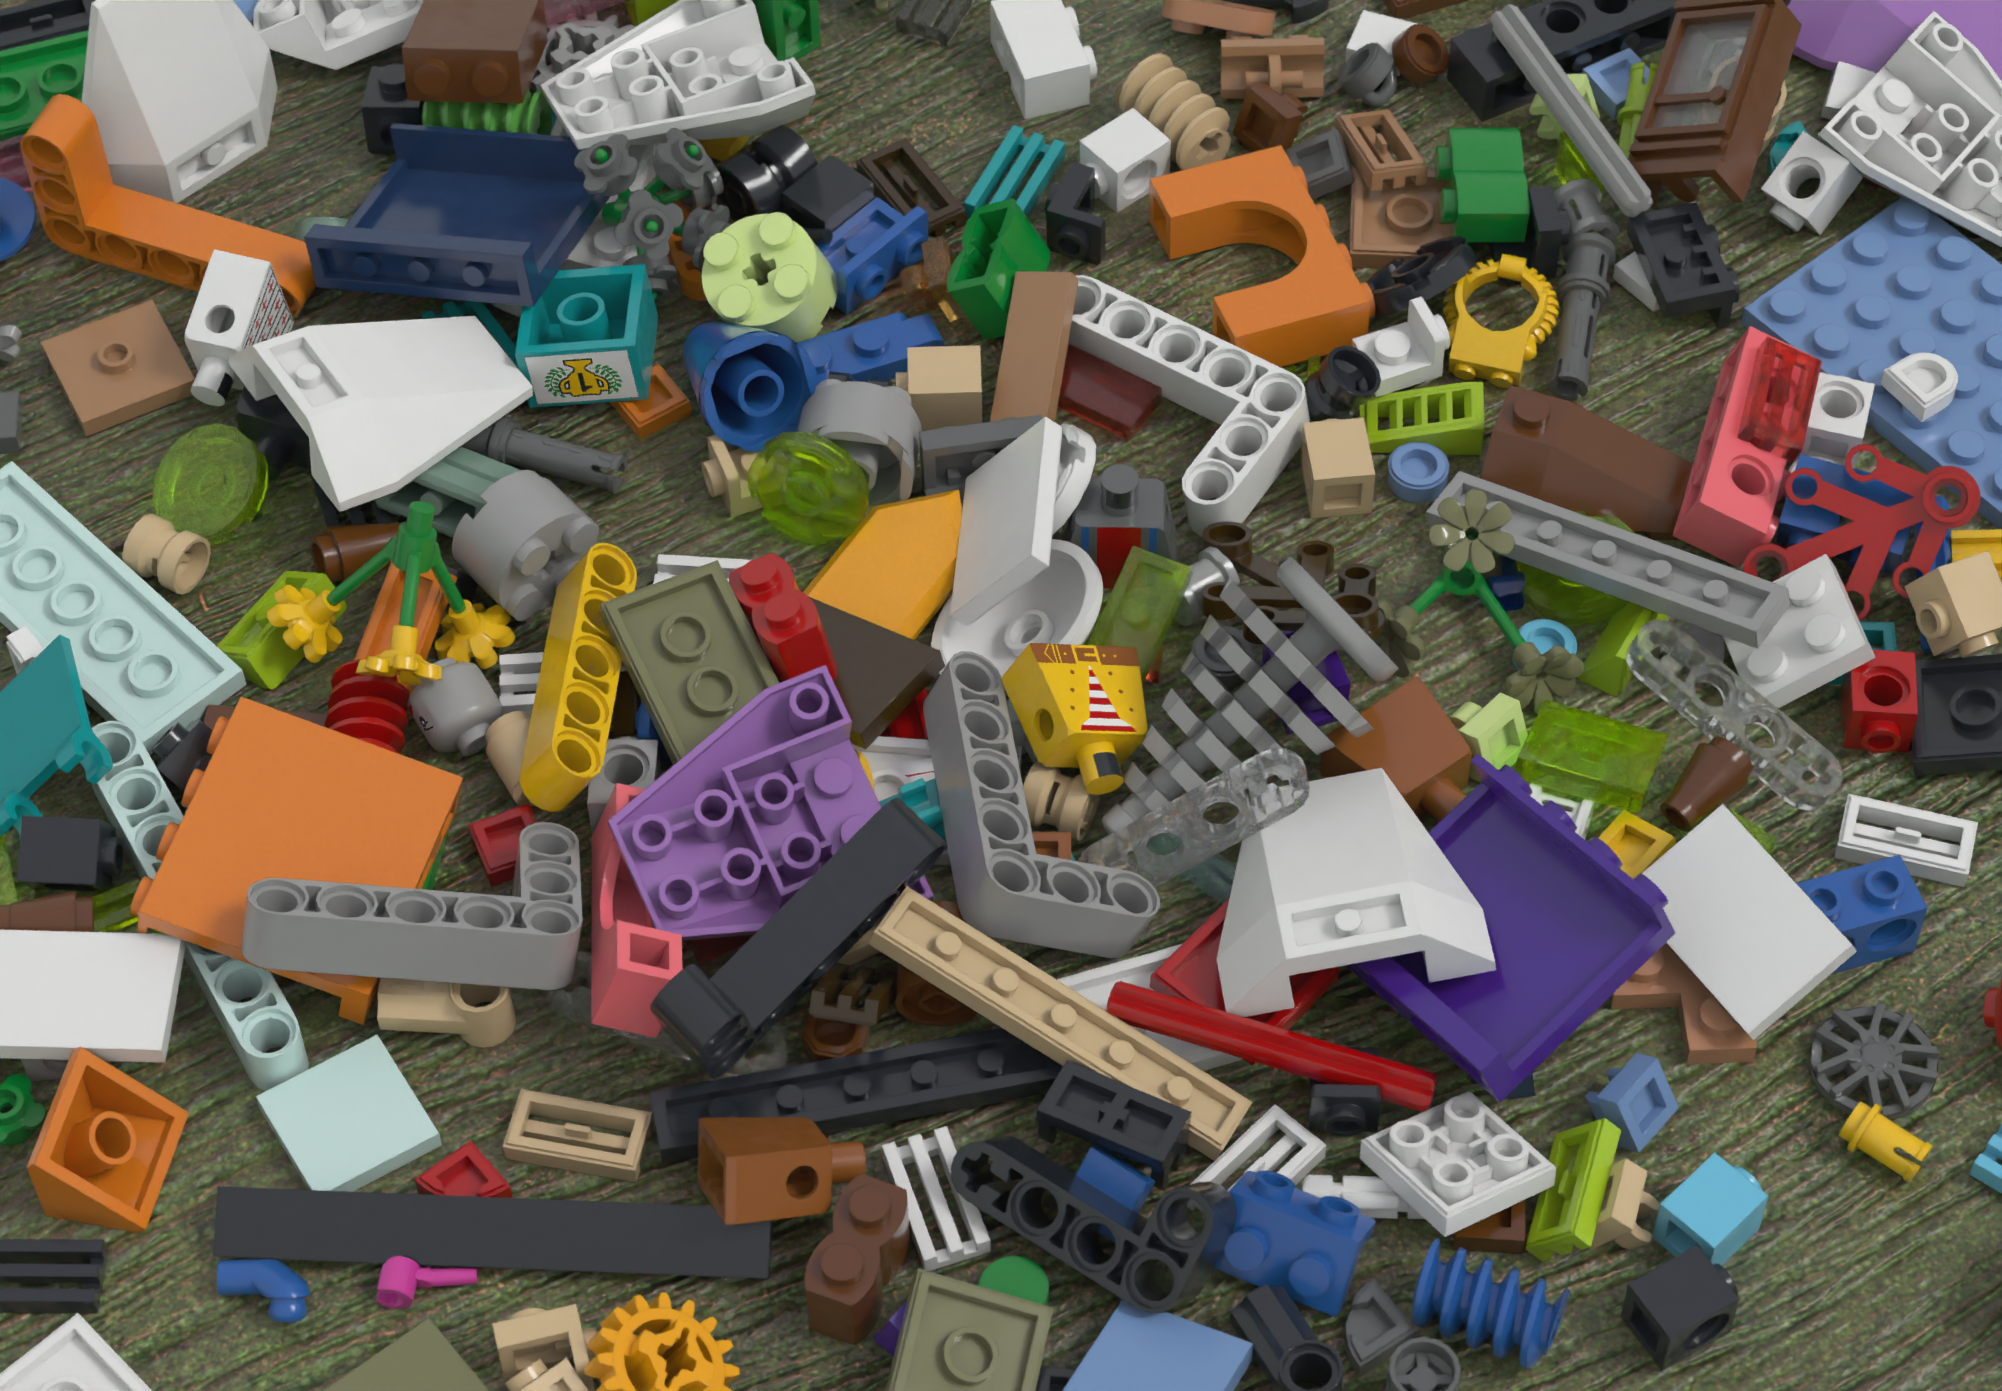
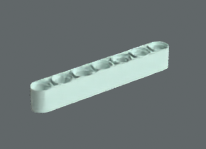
M121 721L99 723L91 729L109 751L113 761V768L98 783H91L94 793L113 827L117 828L116 834L122 838L123 846L141 879L144 876L154 879L162 861L156 859V854L163 833L170 822L180 825L184 816L137 732L130 725ZM184 940L186 947L184 958L251 1081L259 1089L267 1091L308 1070L309 1061L297 1018L272 973L229 956L213 953L215 951ZM249 997H255V998L252 999L251 1001H247V1002H244V1003H238V1002L241 1001L242 999H246V998H249ZM274 1047H283L276 1052L264 1053Z

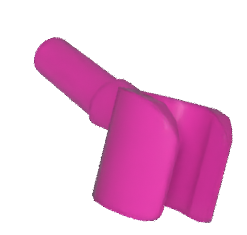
M393 1256L381 1268L376 1299L384 1307L406 1309L413 1304L416 1287L476 1285L477 1269L476 1267L420 1268V1265L410 1258Z

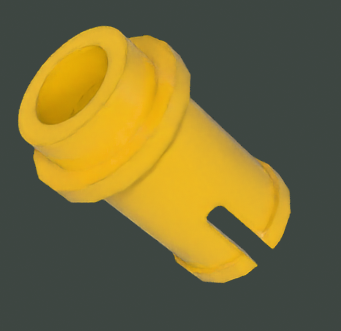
M1859 1102L1839 1133L1841 1138L1849 1142L1847 1150L1853 1153L1857 1148L1902 1176L1903 1180L1909 1183L1920 1169V1166L1898 1153L1897 1148H1901L1922 1162V1160L1925 1161L1933 1145L1928 1142L1925 1143L1880 1114L1882 1106L1876 1103L1871 1108L1863 1102Z

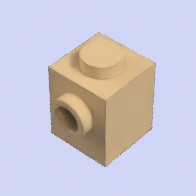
M980 345L907 347L908 372H896V387L902 388L911 396L912 408L920 420L921 431L935 430L945 426H964L982 423Z
M1989 551L1937 567L1904 586L1916 613L1917 625L1921 633L1926 637L1933 656L1959 648L1962 658H1965L1999 644L1995 633L2002 630V582Z

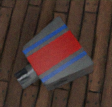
M1125 464L1111 465L1103 471L1101 478H1091L1079 504L1062 526L1060 539L1079 546L1090 556L1100 571L1103 589H1157L1156 584L1159 578L1169 572L1177 575V532L1165 482L1158 478H1139L1136 470Z

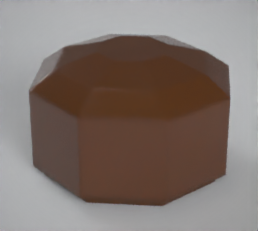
M809 1013L802 1032L803 1050L812 1062L865 1053L869 1041V1027L867 1025L817 1018Z

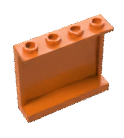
M240 697L231 718L228 719L220 716L214 726L207 746V753L213 756L206 771L195 769L187 783L182 798V806L188 809L180 825L170 822L163 833L156 854V859L162 861L155 878L151 879L144 876L136 890L130 914L138 917L137 933L152 934L153 930H157L256 966L243 956L241 945L246 896L249 887L257 881L266 878H287L422 889L456 813L463 777ZM262 968L342 997L339 1016L362 1025L365 1024L377 996L380 977Z

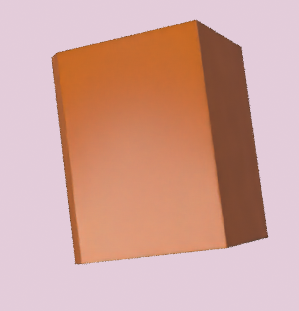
M81 1046L73 1049L27 1165L28 1173L45 1216L135 1233L145 1231L189 1112Z

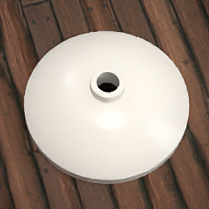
M1052 539L1049 567L974 623L966 626L950 616L951 595L936 621L931 647L940 650L945 667L954 654L961 651L974 652L991 661L1002 677L1029 643L1083 645L1094 627L1102 603L1103 582L1100 571L1082 548L1068 541Z

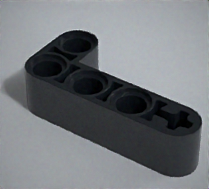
M1011 1136L984 1139L961 1147L954 1156L950 1168L952 1183L956 1191L966 1201L1134 1307L1148 1313L1162 1312L1180 1306L1198 1296L1221 1255L1237 1219L1236 1204L1231 1194L1222 1185L1211 1181L1197 1182L1165 1193L1157 1202L1149 1219H1146L1023 1141ZM989 1158L993 1159L991 1164L988 1163ZM996 1175L1002 1180L994 1182L992 1179ZM1045 1189L1049 1190L1057 1201L1058 1212L1054 1221L1050 1220L1041 1208V1196ZM1190 1199L1196 1201L1205 1213V1225L1201 1233L1191 1228L1186 1219L1185 1210ZM1102 1224L1111 1230L1115 1238L1116 1247L1112 1257L1107 1256L1098 1244L1097 1234ZM1159 1260L1164 1262L1173 1274L1174 1285L1170 1294L1164 1292L1158 1286L1155 1279V1267Z

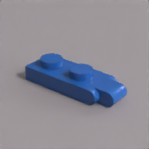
M903 313L890 314L797 342L809 355L817 371L818 384L827 380L830 371L850 373L854 380L867 382L873 377L883 379L895 378L896 372H908L907 347L945 346L930 315L923 314L907 319Z

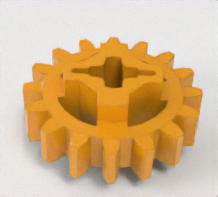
M663 1292L649 1304L640 1294L634 1296L622 1309L616 1307L600 1323L602 1328L589 1340L587 1347L597 1355L584 1367V1374L601 1380L602 1385L595 1391H732L726 1386L740 1375L738 1367L723 1362L722 1356L733 1347L731 1340L715 1341L710 1334L714 1330L717 1320L712 1316L699 1323L693 1318L695 1311L693 1301L688 1299L679 1309L674 1310L671 1307L668 1293Z

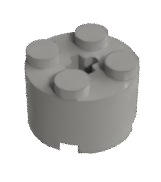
M827 379L820 382L816 386L814 394L807 400L802 409L790 464L791 482L798 494L801 496L802 490L805 491L816 501V510L831 518L849 522H861L873 506L908 500L914 481L920 447L919 432L921 431L920 420L912 408V398L908 392L896 386L882 387L859 381L842 382L836 379Z
M531 470L511 473L489 486L479 496L487 504L478 512L474 519L465 513L456 528L452 541L453 559L462 567L467 575L517 621L530 618L536 611L543 609L554 601L556 589L560 581L584 554L597 543V536L599 534L598 525L550 480L540 477L535 471Z

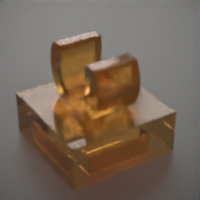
M942 235L921 243L924 265H913L900 272L903 292L905 295L912 294L913 306L916 312L930 311L940 305L950 322L966 317L947 289V277L956 259L947 241Z

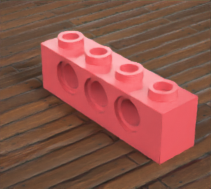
M1749 326L1722 362L1673 532L1674 537L1738 568L1752 549L1771 542L1779 524V517L1773 515L1774 506L1783 497L1786 491V480L1791 472L1785 470L1786 462L1792 457L1802 438L1800 436L1801 427L1797 426V421L1806 408L1811 386L1808 380L1815 357L1754 327Z

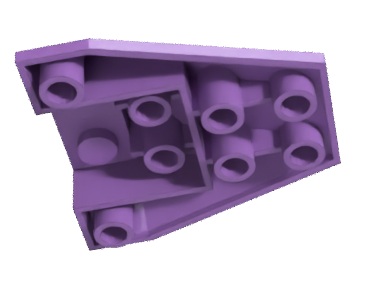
M1791 0L1788 5L1790 11L1802 24L1793 54L1819 68L1834 71L1838 61L1878 73L1910 35L1935 11L1980 51L2002 81V0Z
M826 665L764 689L608 820V826L655 929L681 934L682 941L755 935L881 809V805L851 744L852 720ZM923 875L911 889L932 901L934 895ZM889 910L876 923L881 922Z

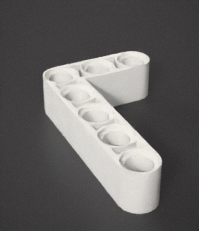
M1085 275L1075 276L1079 282L1067 349L1220 424L1219 429L1191 463L1182 478V491L1188 521L1192 530L1201 537L1203 530L1214 523L1230 521L1242 524L1301 447L1303 423L1310 422L1305 386L1301 379L1283 368L1099 280Z

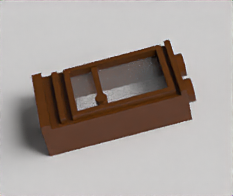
M1782 0L1676 1L1674 5L1676 15L1634 135V142L1629 150L1628 160L1651 191L1650 197L1653 199V204L1650 208L1655 207L1663 183L1678 199L1685 202L1695 201L1700 187L1693 178L1711 177L1733 203L1744 202L1802 24Z

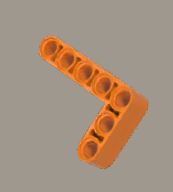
M62 94L52 96L21 139L20 148L43 229L47 237L62 250L197 292L200 290L214 249L269 261L292 317H296L316 288L305 242L114 185L96 118L90 109L78 99Z

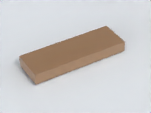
M1072 272L1015 273L990 422L1009 417L1021 418L1041 415L1042 419L1046 416L1055 422L1079 282Z

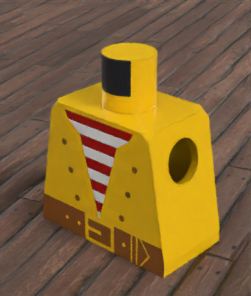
M1029 643L1001 679L1037 760L1046 767L1079 768L1086 792L1089 794L1100 795L1116 790L1124 782L1120 766L1144 741L1148 731L1136 647Z

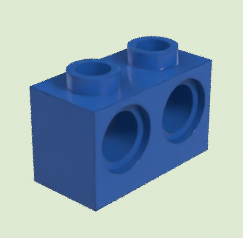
M1900 855L1796 883L1857 951L1830 975L1915 951L1928 907Z

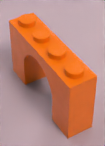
M1281 145L1150 179L1149 222L1169 260L1225 245L1254 243L1277 249L1289 256L1298 265L1289 274L1277 280L1213 297L1212 335L1278 367H1283L1328 355L1336 347L1344 345L1352 347V339L1368 334L1369 318L1375 316V301L1372 291L1366 282L1360 283L1353 272L1351 256L1344 243L1337 244L1330 232V223L1325 208L1322 204H1314L1308 193L1307 180L1302 168L1299 165H1292Z

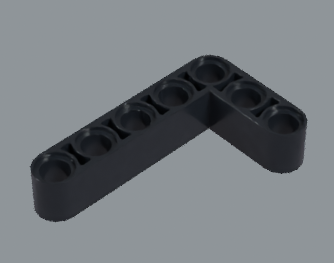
M900 798L892 799L711 979L695 964L685 967L661 989L650 1005V1010L664 1032L712 1079H718L729 1071L894 905L907 886L911 888L936 863L946 849L947 843Z

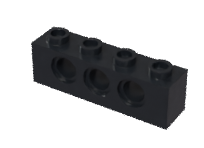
M1545 0L1519 10L1566 74H1582L1583 68L1628 48L1639 58L1665 48L1676 15L1674 5L1679 0ZM1491 22L1478 28L1468 29L1460 35L1451 38L1446 78L1482 122L1533 102L1537 93L1493 32Z

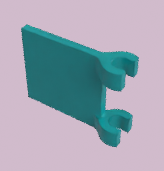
M60 634L0 692V836L14 826L19 833L20 839L22 816L43 817L29 797L58 769L69 773L80 763L85 769L87 781L96 784L113 768V761L109 751L91 729L70 639Z

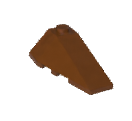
M1510 385L1491 434L1480 478L1630 532H1643L1646 537L1652 540H1680L1673 536L1693 463L1571 401Z

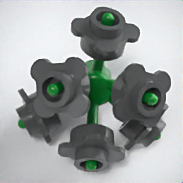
M677 128L668 130L665 134L666 143H661L655 148L652 163L657 176L643 190L630 191L629 189L636 178L639 163L635 157L629 155L628 148L630 142L625 135L615 134L610 136L607 141L595 143L589 149L581 151L574 161L577 170L583 172L586 177L583 186L589 194L619 196L616 202H609L603 206L602 219L607 225L615 226L614 236L619 244L622 246H630L632 244L636 246L637 256L629 258L622 266L646 265L654 302L664 299L669 295V292L676 290L680 286L679 280L673 278L677 275L676 267L670 265L669 258L666 256L670 251L668 241L672 232L682 234L683 252L693 256L694 266L702 268L705 259L703 250L706 242L711 236L721 233L731 225L728 223L729 208L724 205L717 207L716 204L717 196L722 194L724 190L717 168L703 146L696 139L686 136L683 131ZM666 185L672 188L662 194H657ZM680 200L683 206L691 212L686 222H683L684 216L681 208L673 202Z

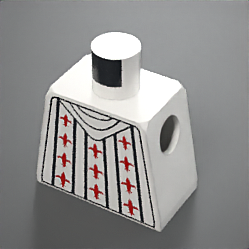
M215 249L212 253L185 330L184 340L198 370L191 387V393L195 398L206 404L222 406L225 404L231 388L243 390V382L229 364L230 355L260 343L263 338L269 340L289 333L292 329L294 320L271 262Z

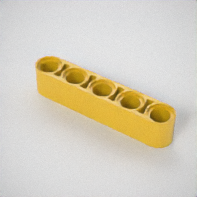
M597 543L592 546L560 581L556 589L519 774L520 786L525 796L531 803L549 812L561 811L566 808L599 774L604 763L622 659L599 614L600 604L635 591L637 571L633 561L623 550L609 543Z

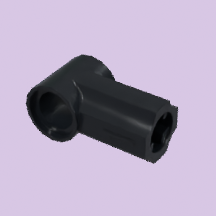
M1266 1284L1246 1294L1242 1302L1230 1311L1231 1325L1240 1339L1253 1343L1252 1357L1275 1391H1342L1343 1363L1339 1354L1330 1345L1321 1342L1317 1338L1283 1285L1270 1287ZM1306 1381H1314L1324 1385V1387L1317 1390H1305L1297 1385Z

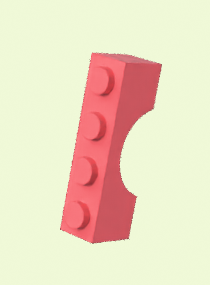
M616 783L592 836L591 1024L657 1038L661 1025L650 1010V1005L661 989L682 970V935L654 928L608 826L610 818L645 790Z

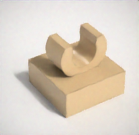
M1627 1158L1613 1164L1611 1167L1593 1242L1589 1248L1591 1250L1611 1240H1615L1621 1247L1630 1250L1651 1242L1652 1234L1640 1228L1635 1221L1636 1217L1643 1219L1657 1212L1660 1204L1651 1194L1643 1191L1648 1171Z

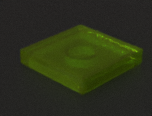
M1544 700L1517 757L1515 771L1526 782L1633 813H1640L1663 758L1669 735Z

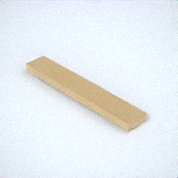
M908 886L871 937L869 945L1060 1065L1064 1066L1068 1060L1191 1111L1188 1145L1213 1161L1219 1157L1252 1104V1101L1116 1016L1110 1015L1100 1006Z

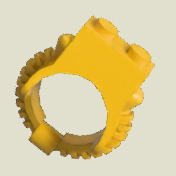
M1502 254L1501 260L1498 262H1493L1492 259L1487 260L1486 264L1482 262L1476 263V267H1472L1464 277L1447 289L1443 302L1445 306L1443 313L1446 316L1445 321L1447 325H1450L1448 332L1450 346L1452 347L1449 356V372H1452L1454 376L1463 380H1473L1475 377L1490 380L1493 385L1501 388H1509L1510 385H1520L1524 362L1535 358L1537 354L1536 344H1541L1545 337L1551 334V328L1555 327V319L1558 318L1559 314L1557 310L1559 308L1558 301L1556 300L1557 295L1552 290V285L1550 282H1545L1546 278L1542 274L1538 275L1536 269L1527 268V258ZM1498 277L1520 281L1521 286L1529 291L1537 302L1533 315L1523 325L1507 331H1491L1480 326L1467 313L1465 307L1468 297L1474 290L1486 283L1497 281Z

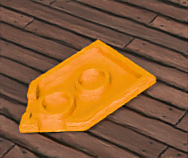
M959 489L873 506L803 593L813 599L915 640L953 593L962 517Z

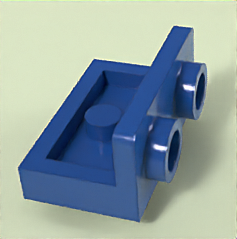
M876 197L834 230L830 243H818L816 245L828 260L835 273L837 281L835 306L848 314L864 300L875 298L882 291L886 282L905 267H912L922 259L929 244L928 212L916 206L903 216Z
M1247 1171L1229 1190L1236 1204L1237 1219L1234 1229L1214 1268L1259 1287L1266 1284L1270 1287L1283 1285L1292 1300L1336 1317L1343 1308L1362 1246L1372 1235L1376 1221L1373 1218L1360 1214L1359 1208L1348 1200L1335 1196L1320 1198L1295 1188V1184L1291 1179L1282 1174L1272 1171Z

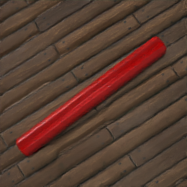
M1123 981L1114 984L1108 997L1106 1011L1134 1027L1331 1085L1379 1086L1381 1088V1100L1418 1111H1426L1433 1100L1437 1079L1432 1072Z

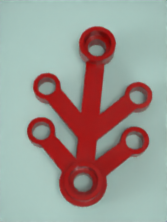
M1856 445L1849 450L1845 457L1846 471L1853 479L1860 482L1876 479L1913 496V498L1891 507H1885L1823 481L1821 476L1813 469L1799 468L1793 471L1786 480L1785 490L1789 499L1801 506L1817 505L1853 520V522L1785 549L1771 543L1759 545L1752 549L1745 558L1743 572L1761 578L1756 570L1757 563L1761 558L1771 556L1776 558L1781 564L1780 575L1774 580H1767L1773 582L1824 554L1831 558L1863 545L1847 584L1844 585L1846 592L1856 591L1864 598V607L1861 612L1856 614L1860 621L1870 611V592L1897 531L1923 521L1909 560L1899 564L1892 575V584L1896 592L1902 597L1909 599L1906 590L1899 584V576L1906 568L1914 567L1919 569L1923 575L1929 573L1947 530L1961 527L1968 523L1979 508L1980 489L1976 480L1967 471L1955 466H1941L1925 475L1882 457L1880 451L1872 445ZM1859 451H1870L1876 457V468L1868 475H1859L1852 468V458ZM1799 475H1810L1817 483L1816 493L1808 499L1798 498L1792 491V483ZM1944 485H1952L1960 493L1958 505L1950 510L1940 508L1935 501L1937 490Z

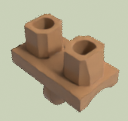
M1288 35L1287 38L1253 39L1252 36H1232L1229 40H1221V99H1244L1249 86L1263 82L1281 96L1290 93L1296 98L1324 97V37L1310 38L1309 35Z

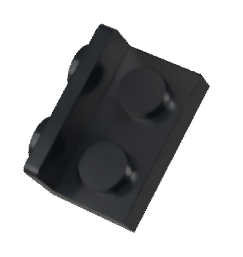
M1697 202L1640 213L1636 217H1629L1627 234L1664 319L1709 310L1716 328L1729 326L1733 303L1738 302L1740 298L1738 277L1732 267L1726 268L1720 255V240L1717 230L1713 224H1706Z

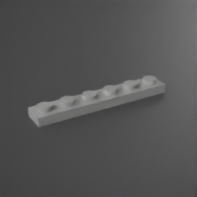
M1461 471L1455 475L1426 512L1429 529L1434 525H1445V521L1437 511L1438 505L1442 500L1452 497L1461 506H1465L1467 492L1470 490H1481L1487 496L1486 509L1489 510L1498 503H1504L1512 512L1511 520L1501 527V531L1511 534L1514 537L1515 544L1512 551L1503 556L1757 649L1790 606L1789 590L1787 587Z

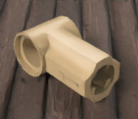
M380 977L377 1013L380 1030L460 1034L461 1038L470 1045L485 1048L494 1047L504 1042L513 1033L515 1028L516 1015L510 987ZM481 1002H492L485 1007H473Z

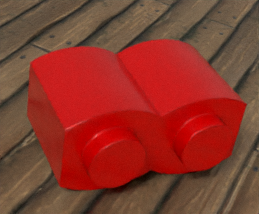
M768 553L731 571L729 574V584L779 683L823 665H826L832 680L837 679V664L817 608L809 596L799 591L794 574L788 563L781 557Z

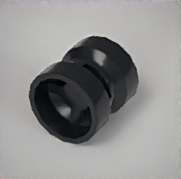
M1344 345L1333 349L1322 361L1320 369L1310 375L1303 383L1309 418L1313 422L1326 419L1353 418L1358 413L1359 406L1364 405L1380 387V372L1374 361L1366 353L1355 347Z

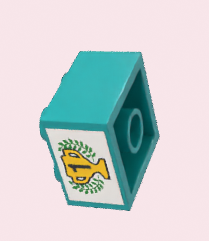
M645 264L559 270L534 307L522 306L515 357L519 370L533 386V396L528 399L530 408L649 398L658 314Z

